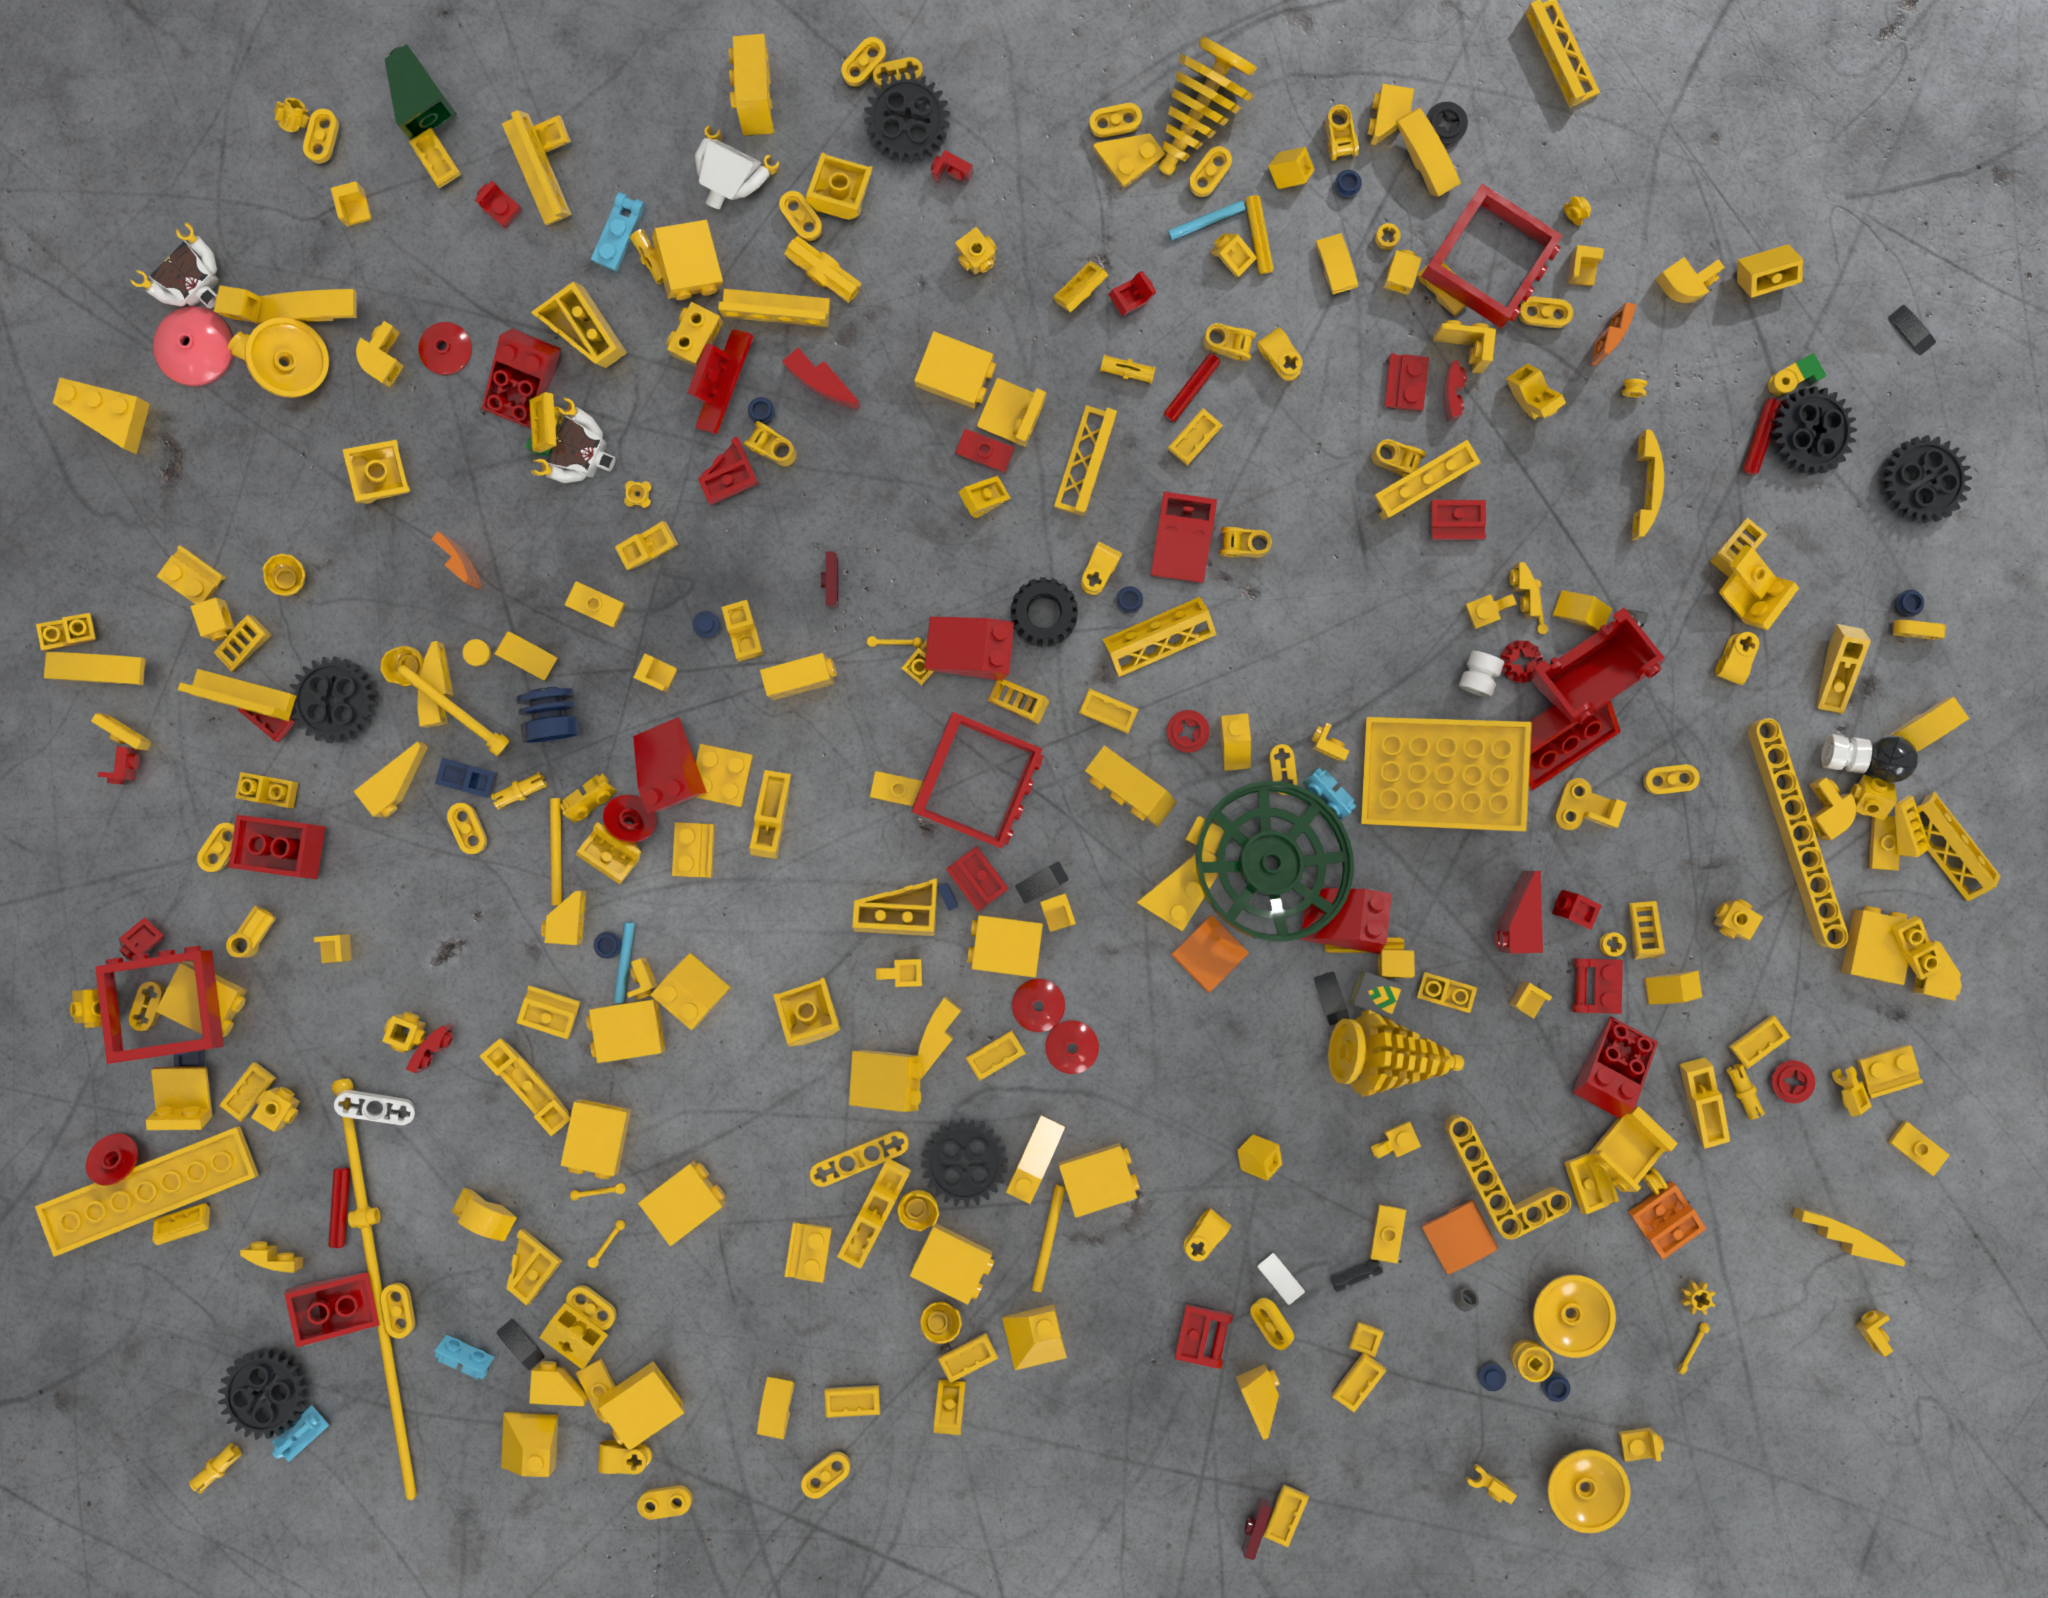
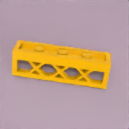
M1536 0L1530 3L1525 15L1569 108L1599 95L1600 91L1557 0H1548L1543 3L1541 0ZM1550 7L1555 15L1553 24L1546 11ZM1557 33L1565 36L1567 40L1565 47H1563ZM1568 56L1576 59L1578 64L1576 71H1574ZM1579 80L1587 83L1590 89L1589 92H1584Z
M520 110L512 112V119L502 123V126L544 224L549 226L572 214L529 114Z
M724 289L723 302L719 301L718 310L723 318L828 327L831 301L830 298Z
M1086 405L1054 508L1085 516L1115 422L1117 410L1107 408L1106 411ZM1089 413L1104 418L1101 428L1093 432L1090 431L1086 423ZM1084 429H1086L1088 434L1082 437ZM1096 434H1098L1097 441L1094 438ZM1090 438L1094 445L1093 453L1083 458L1079 450V444ZM1076 454H1078L1080 460L1074 462ZM1091 459L1089 466H1087L1085 461ZM1082 463L1086 470L1085 478L1075 483L1070 474L1071 470ZM1068 479H1069V480L1071 481L1072 485L1066 487L1067 482H1068ZM1083 484L1081 491H1079L1077 486ZM1073 488L1079 497L1076 507L1061 503L1064 493Z
M1465 440L1373 495L1382 510L1378 513L1380 518L1384 520L1395 515L1480 464L1481 462L1469 441Z
M1198 597L1102 640L1111 657L1118 677H1121L1217 634L1208 608L1201 597ZM1206 622L1208 629L1199 633L1192 632L1197 624ZM1182 634L1178 642L1174 644L1168 642L1172 635ZM1152 644L1158 645L1155 652L1151 654L1143 653L1147 646ZM1126 655L1134 656L1130 663L1120 666L1118 659Z
M197 669L192 685L180 682L178 687L179 691L199 698L289 721L296 695L200 669Z
M1934 791L1925 796L1922 803L1917 806L1919 813L1924 811L1930 819L1929 827L1923 826L1925 832H1927L1928 852L1967 902L1994 889L2001 878L2000 874ZM1931 835L1943 836L1947 841L1946 848L1934 846L1931 842ZM1948 855L1960 857L1963 861V868L1951 867L1947 862ZM1965 876L1977 879L1981 887L1970 892L1964 884Z

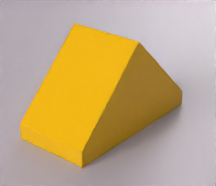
M1561 590L1552 616L1598 633L1600 627L1607 624L1612 608L1595 596Z
M1698 970L1644 978L1648 1005L1684 1003L1702 998Z

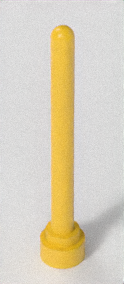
M401 665L398 667L397 672L400 676L486 741L485 745L489 747L488 750L496 757L509 743L510 739L502 733L500 735L496 732L493 734L407 666Z

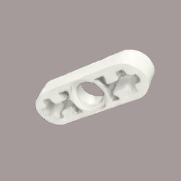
M345 1090L337 1095L334 1102V1109L340 1116L406 1125L413 1120L415 1115L414 1104L405 1098ZM346 1097L351 1098V1103L359 1104L360 1099H365L362 1112H357L359 1106L351 1105L349 1110H346L339 1101L342 1102ZM379 1101L383 1106L382 1112L376 1115L369 1113L367 1110L368 1103ZM388 1103H392L391 1109L399 1110L401 1106H406V1111L410 1112V1114H405L404 1118H400L399 1113L390 1111V1117L385 1116Z

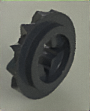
M1446 101L1434 105L1426 116L1442 144L1450 143L1452 145L1464 136L1468 127V118L1465 111L1453 102ZM1443 116L1447 122H1454L1450 125L1449 132L1444 126H1438L1441 124Z

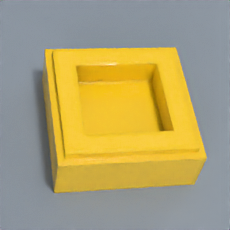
M1357 1321L1348 1347L1375 1357L1384 1331Z

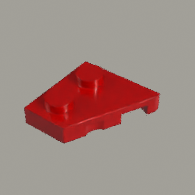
M738 436L731 440L732 444L722 455L719 454L713 461L712 466L706 469L698 478L710 505L759 484Z

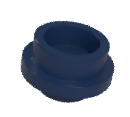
M1344 170L1335 179V189L1344 197L1356 195L1362 185L1361 177L1353 170Z
M758 397L749 404L748 414L753 422L759 421L766 424L773 419L775 408L769 399Z
M1127 586L1118 592L1116 603L1121 611L1134 613L1141 608L1143 596L1137 588Z
M1906 590L1898 595L1896 607L1902 615L1912 617L1918 615L1923 610L1924 598L1916 590Z
M703 611L695 616L693 629L700 637L710 638L719 631L720 622L714 613Z
M603 932L594 940V950L601 958H613L621 949L619 937L612 932Z
M1490 1363L1481 1368L1478 1377L1483 1388L1488 1391H1498L1505 1385L1506 1373L1501 1366Z
M1552 1374L1543 1382V1392L1549 1400L1561 1402L1568 1397L1570 1384L1564 1376Z

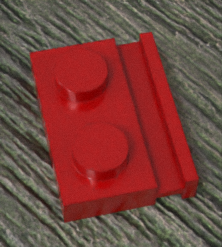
M1390 353L1383 408L1390 407L1417 412L1424 410L1429 357Z
M1432 500L1430 502L1431 540L1486 539V500Z
M978 846L946 868L977 912L1009 889Z

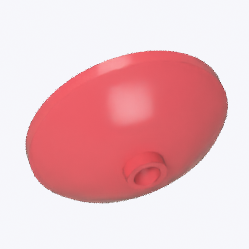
M198 306L183 307L171 312L159 324L153 340L154 357L162 372L175 382L187 386L206 385L218 379L229 367L233 355L231 354L232 351L228 349V344L233 335L228 324L215 312ZM189 338V344L184 346L183 341Z

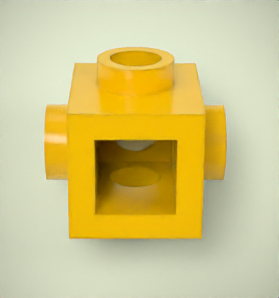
M977 227L955 242L956 251L960 255L958 260L966 271L971 269L974 275H976L980 271L985 273L994 266V261L996 260L995 250L997 247L988 235L984 237Z
M1863 775L1859 783H1855L1850 791L1855 799L1856 812L1862 815L1885 820L1897 803L1895 784L1883 781L1880 778Z
M1738 898L1737 901L1727 900L1725 903L1720 904L1715 912L1717 918L1714 924L1721 927L1720 933L1731 939L1738 937L1741 940H1751L1763 916L1752 911L1753 906Z
M98 989L72 991L73 1002L70 1004V1015L74 1019V1023H84V1028L102 1027Z
M410 1012L394 1015L389 1018L385 1025V1035L382 1041L390 1044V1048L403 1053L416 1049L426 1037V1031H424L426 1023L419 1021L420 1017ZM406 1027L410 1029L408 1035L405 1033Z
M285 1087L265 1090L259 1096L256 1102L259 1106L251 1118L273 1132L281 1130L285 1127L286 1123L290 1124L298 1113L296 1107L300 1101L294 1098L295 1094Z

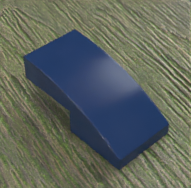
M442 758L435 784L488 798L495 772Z

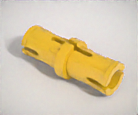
M644 229L635 231L630 235L629 239L641 256V263L647 266L656 284L663 283L654 246L651 244Z
M1104 354L1100 371L1123 376L1125 380L1132 378L1152 384L1156 367L1135 363L1130 358L1122 360Z
M539 771L520 782L516 780L512 782L511 786L491 794V799L495 800L493 803L500 810L502 807L517 800L523 801L527 799V795L547 787V782L543 781L545 778Z
M1742 1063L1733 1065V1070L1729 1067L1726 1071L1736 1089L1734 1094L1736 1098L1741 1100L1748 1119L1759 1118L1758 1113L1760 1116H1763L1765 1111L1756 1095L1757 1088L1751 1084Z
M229 1443L215 1458L209 1459L205 1463L204 1469L189 1481L191 1489L201 1494L213 1481L225 1475V1470L242 1456L240 1448L237 1445L234 1446L233 1443Z

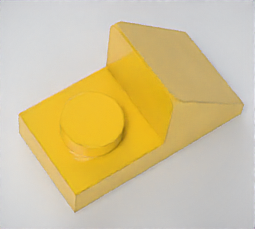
M998 475L966 486L958 492L964 505L974 518L984 515L1011 499Z
M939 1379L933 1433L961 1435L966 1382L954 1381L950 1383L949 1380Z

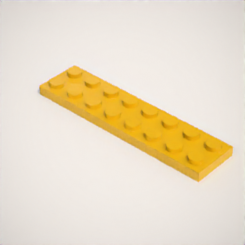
M238 1126L136 1166L119 1183L109 1186L93 1183L37 1205L35 1209L53 1257L258 1177L259 1174L242 1129Z

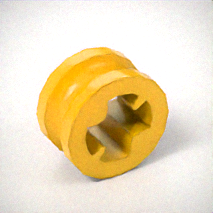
M1391 223L1381 225L1375 235L1376 245L1382 250L1393 249L1401 237L1399 228ZM1384 231L1387 234L1389 232L1393 234L1391 243H1389V240L1386 242L1382 240Z
M1643 379L1623 380V385L1626 388L1622 390V395L1633 398L1645 397L1647 391L1644 390V387L1647 386L1648 381Z
M1619 933L1604 934L1599 940V949L1606 956H1619L1626 949L1625 938ZM1612 937L1615 938L1614 941L1618 944V949H1613V952L1610 951L1611 947L1607 945V941L1612 940Z
M1651 1168L1650 1173L1643 1177L1644 1182L1655 1195L1659 1194L1660 1189L1665 1190L1668 1188L1666 1182L1655 1168Z

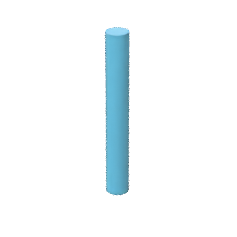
M1240 200L1168 230L1171 240L1177 239L1245 211L1244 203Z
M624 922L613 1001L615 1003H624L635 923Z

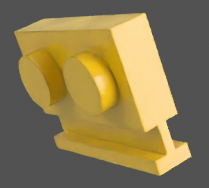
M179 545L176 553L171 555L156 577L194 604L210 600L219 588L220 582L226 577Z
M675 822L672 876L712 878L715 824Z
M529 985L516 1023L564 1039H570L581 1001Z
M1911 1045L1900 1046L1856 1060L1869 1098L1879 1097L1923 1083L1919 1076V1068Z
M1588 1153L1564 1162L1581 1214L1592 1213L1609 1206L1613 1202L1619 1201L1612 1177L1598 1170L1593 1164L1594 1160Z
M793 1222L784 1277L824 1282L832 1227Z

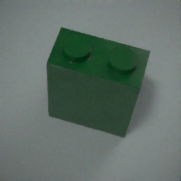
M407 44L397 47L390 52L389 56L385 58V65L395 121L410 140L429 128L435 131L457 115Z

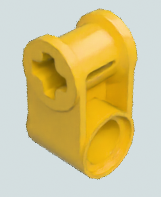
M1343 104L1335 105L1330 109L1324 122L1328 154L1331 161L1336 160L1337 157L1346 155L1356 157L1359 154L1358 139L1354 130L1352 113ZM1338 115L1342 117L1344 124H1335L1332 116Z
M1215 323L1208 327L1203 336L1202 343L1204 348L1211 353L1228 356L1239 361H1250L1251 355L1249 352L1252 340L1256 338V333L1244 328H1235ZM1211 333L1219 334L1222 337V343H1213L1209 335Z
M1280 327L1256 343L1263 357L1272 365L1283 380L1292 381L1299 376L1303 365L1301 355ZM1286 362H1287L1288 364L1294 363V364H1295L1294 370H1293L1292 368H1290V367L1286 369V368H1285Z
M757 421L755 423L756 428L749 440H745L743 444L758 455L766 457L780 466L792 465L797 457V452L792 443L767 425ZM781 447H788L789 453L783 458L777 457V451Z
M1386 439L1373 448L1371 459L1376 466L1405 477L1418 469L1421 459L1425 458L1426 452L1413 446ZM1380 448L1389 449L1391 458H1382Z
M1238 527L1221 528L1223 546L1222 550L1219 551L1220 556L1261 558L1267 555L1271 548L1272 540L1266 531ZM1231 537L1234 538L1233 547H1231ZM1262 538L1266 542V548L1263 550L1253 548V539Z
M1098 541L1081 580V588L1086 594L1097 595L1101 593L1110 575L1114 572L1122 553ZM1093 576H1096L1098 578V584H1095L1092 587L1089 585V579H1092Z
M1752 632L1737 633L1730 636L1722 657L1716 666L1715 675L1738 685H1743L1748 679L1752 663L1759 649L1758 637ZM1740 640H1743V644L1746 645V649H1743V645L1740 644Z
M1208 1208L1183 1242L1185 1253L1194 1261L1205 1260L1215 1246L1226 1236L1231 1228V1224L1214 1210ZM1193 1242L1195 1244L1200 1243V1246L1202 1247V1250L1200 1252L1196 1250L1193 1252V1248L1191 1247V1244Z
M616 1440L599 1442L598 1472L635 1475L641 1473L652 1460V1451L646 1444L640 1443L629 1451L624 1443L620 1445Z

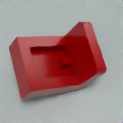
M1140 271L1132 280L1112 289L1108 295L1121 315L1125 316L1146 305L1156 294V290L1145 273Z
M117 746L114 773L98 771V777L107 778V783L124 785V780L135 781V773L140 764L138 749Z

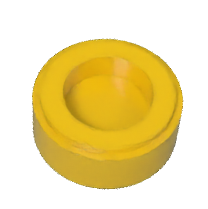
M470 640L463 647V658L470 665L480 667L487 664L491 658V648L482 640Z

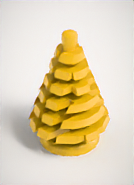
M1204 36L1199 40V47L1215 57L1212 69L1182 53L1179 56L1178 62L1206 78V81L1203 85L1179 71L1176 72L1175 80L1199 94L1196 100L1173 88L1171 97L1191 109L1186 115L1172 106L1169 108L1168 114L1183 122L1178 130L1167 123L1165 132L1174 136L1175 139L1172 144L1166 141L1163 142L1162 149L1168 153L1162 159L1159 170L1166 175L1173 174L1179 159L1185 162L1191 157L1184 152L1187 145L1197 150L1203 145V143L1192 138L1195 130L1209 138L1216 133V131L1200 123L1203 115L1222 126L1229 121V119L1208 108L1211 101L1235 114L1242 108L1218 94L1216 91L1219 86L1248 102L1254 97L1252 93L1225 78L1231 68L1251 76L1255 73L1257 67Z
M1371 1010L1362 1011L1361 1017H1358L1356 1020H1340L1333 1029L1329 1041L1328 1062L1333 1079L1337 1083L1350 1084L1356 1093L1361 1094V1097H1367L1376 1092H1385L1391 1088H1399L1405 1084H1414L1420 1080L1425 1081L1434 1076H1443L1449 1070L1460 1071L1464 1066V1058L1461 1055H1450V1051L1447 1048L1437 1045L1436 1042L1428 1038L1420 1039V1034L1410 1031L1402 1025L1395 1024L1394 1021L1383 1018L1380 1014H1376Z

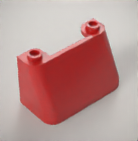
M1625 607L1613 614L1612 617L1615 621L1610 622L1607 626L1605 624L1602 625L1598 633L1560 658H1552L1550 665L1544 660L1533 668L1531 679L1533 684L1572 723L1579 722L1582 724L1594 715L1593 711L1643 678L1647 677L1650 679L1662 670L1660 665L1665 657Z

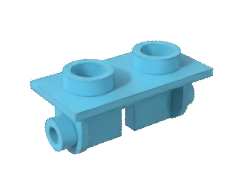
M1317 768L1311 776L1302 782L1307 787V790L1321 798L1336 813L1340 820L1349 815L1356 807L1353 803L1355 800L1343 787L1334 792L1332 788L1338 782L1326 769Z
M445 1335L434 1351L436 1352L434 1357L438 1359L439 1363L454 1369L460 1363L463 1365L461 1372L476 1380L479 1378L484 1380L488 1373V1367L495 1358L483 1350L472 1347L449 1335Z
M313 1405L300 1415L302 1417L297 1422L293 1421L294 1427L289 1430L285 1429L283 1434L271 1441L274 1445L272 1454L276 1459L283 1457L290 1462L329 1426L328 1422Z

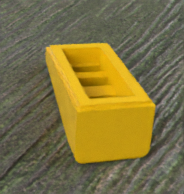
M1747 517L1711 558L1710 562L1730 577L1733 570L1729 565L1737 554L1729 548L1731 547L1739 553L1744 547L1736 539L1738 538L1742 543L1756 550L1768 534ZM1745 530L1746 532H1748L1756 540H1751L1748 536H1746L1743 533V531Z
M247 615L213 653L231 672H234L272 635L254 616ZM251 629L256 636L253 638L247 630ZM242 635L250 642L247 646L240 639ZM235 642L243 650L241 653L232 646ZM227 649L236 657L234 661L224 653Z
M1005 679L1003 681H996L987 700L1036 724L1041 722L1049 704V700L1045 696ZM1008 687L1009 689L1004 700L1000 701L999 699L1004 688ZM1014 692H1018L1013 705H1010L1009 703L1014 695ZM1027 696L1028 699L1023 710L1019 709L1024 697ZM1035 700H1036L1037 702H1036V704H1035V706H1034V709H1033L1032 713H1030L1031 708H1032V706H1033V704H1034V702H1035Z
M1908 795L1895 804L1897 853L1903 856L1919 857L1929 849V844L1914 797Z
M1657 901L1629 903L1634 959L1662 957L1665 954ZM1651 911V916L1638 917L1637 912ZM1652 922V926L1639 927V923ZM1653 933V937L1650 938H1641L1640 935ZM1654 944L1652 949L1642 948V945Z

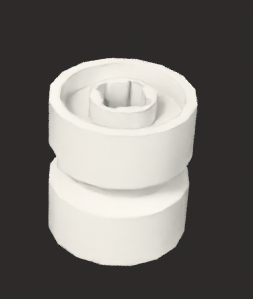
M1471 651L1466 665L1469 671L1463 673L1458 687L1472 694L1491 698L1496 687L1493 679L1500 676L1504 661L1484 652Z
M1829 734L1822 747V766L1827 769L1842 770L1845 768L1847 772L1865 773L1872 757L1871 741L1856 737L1848 740L1843 735Z

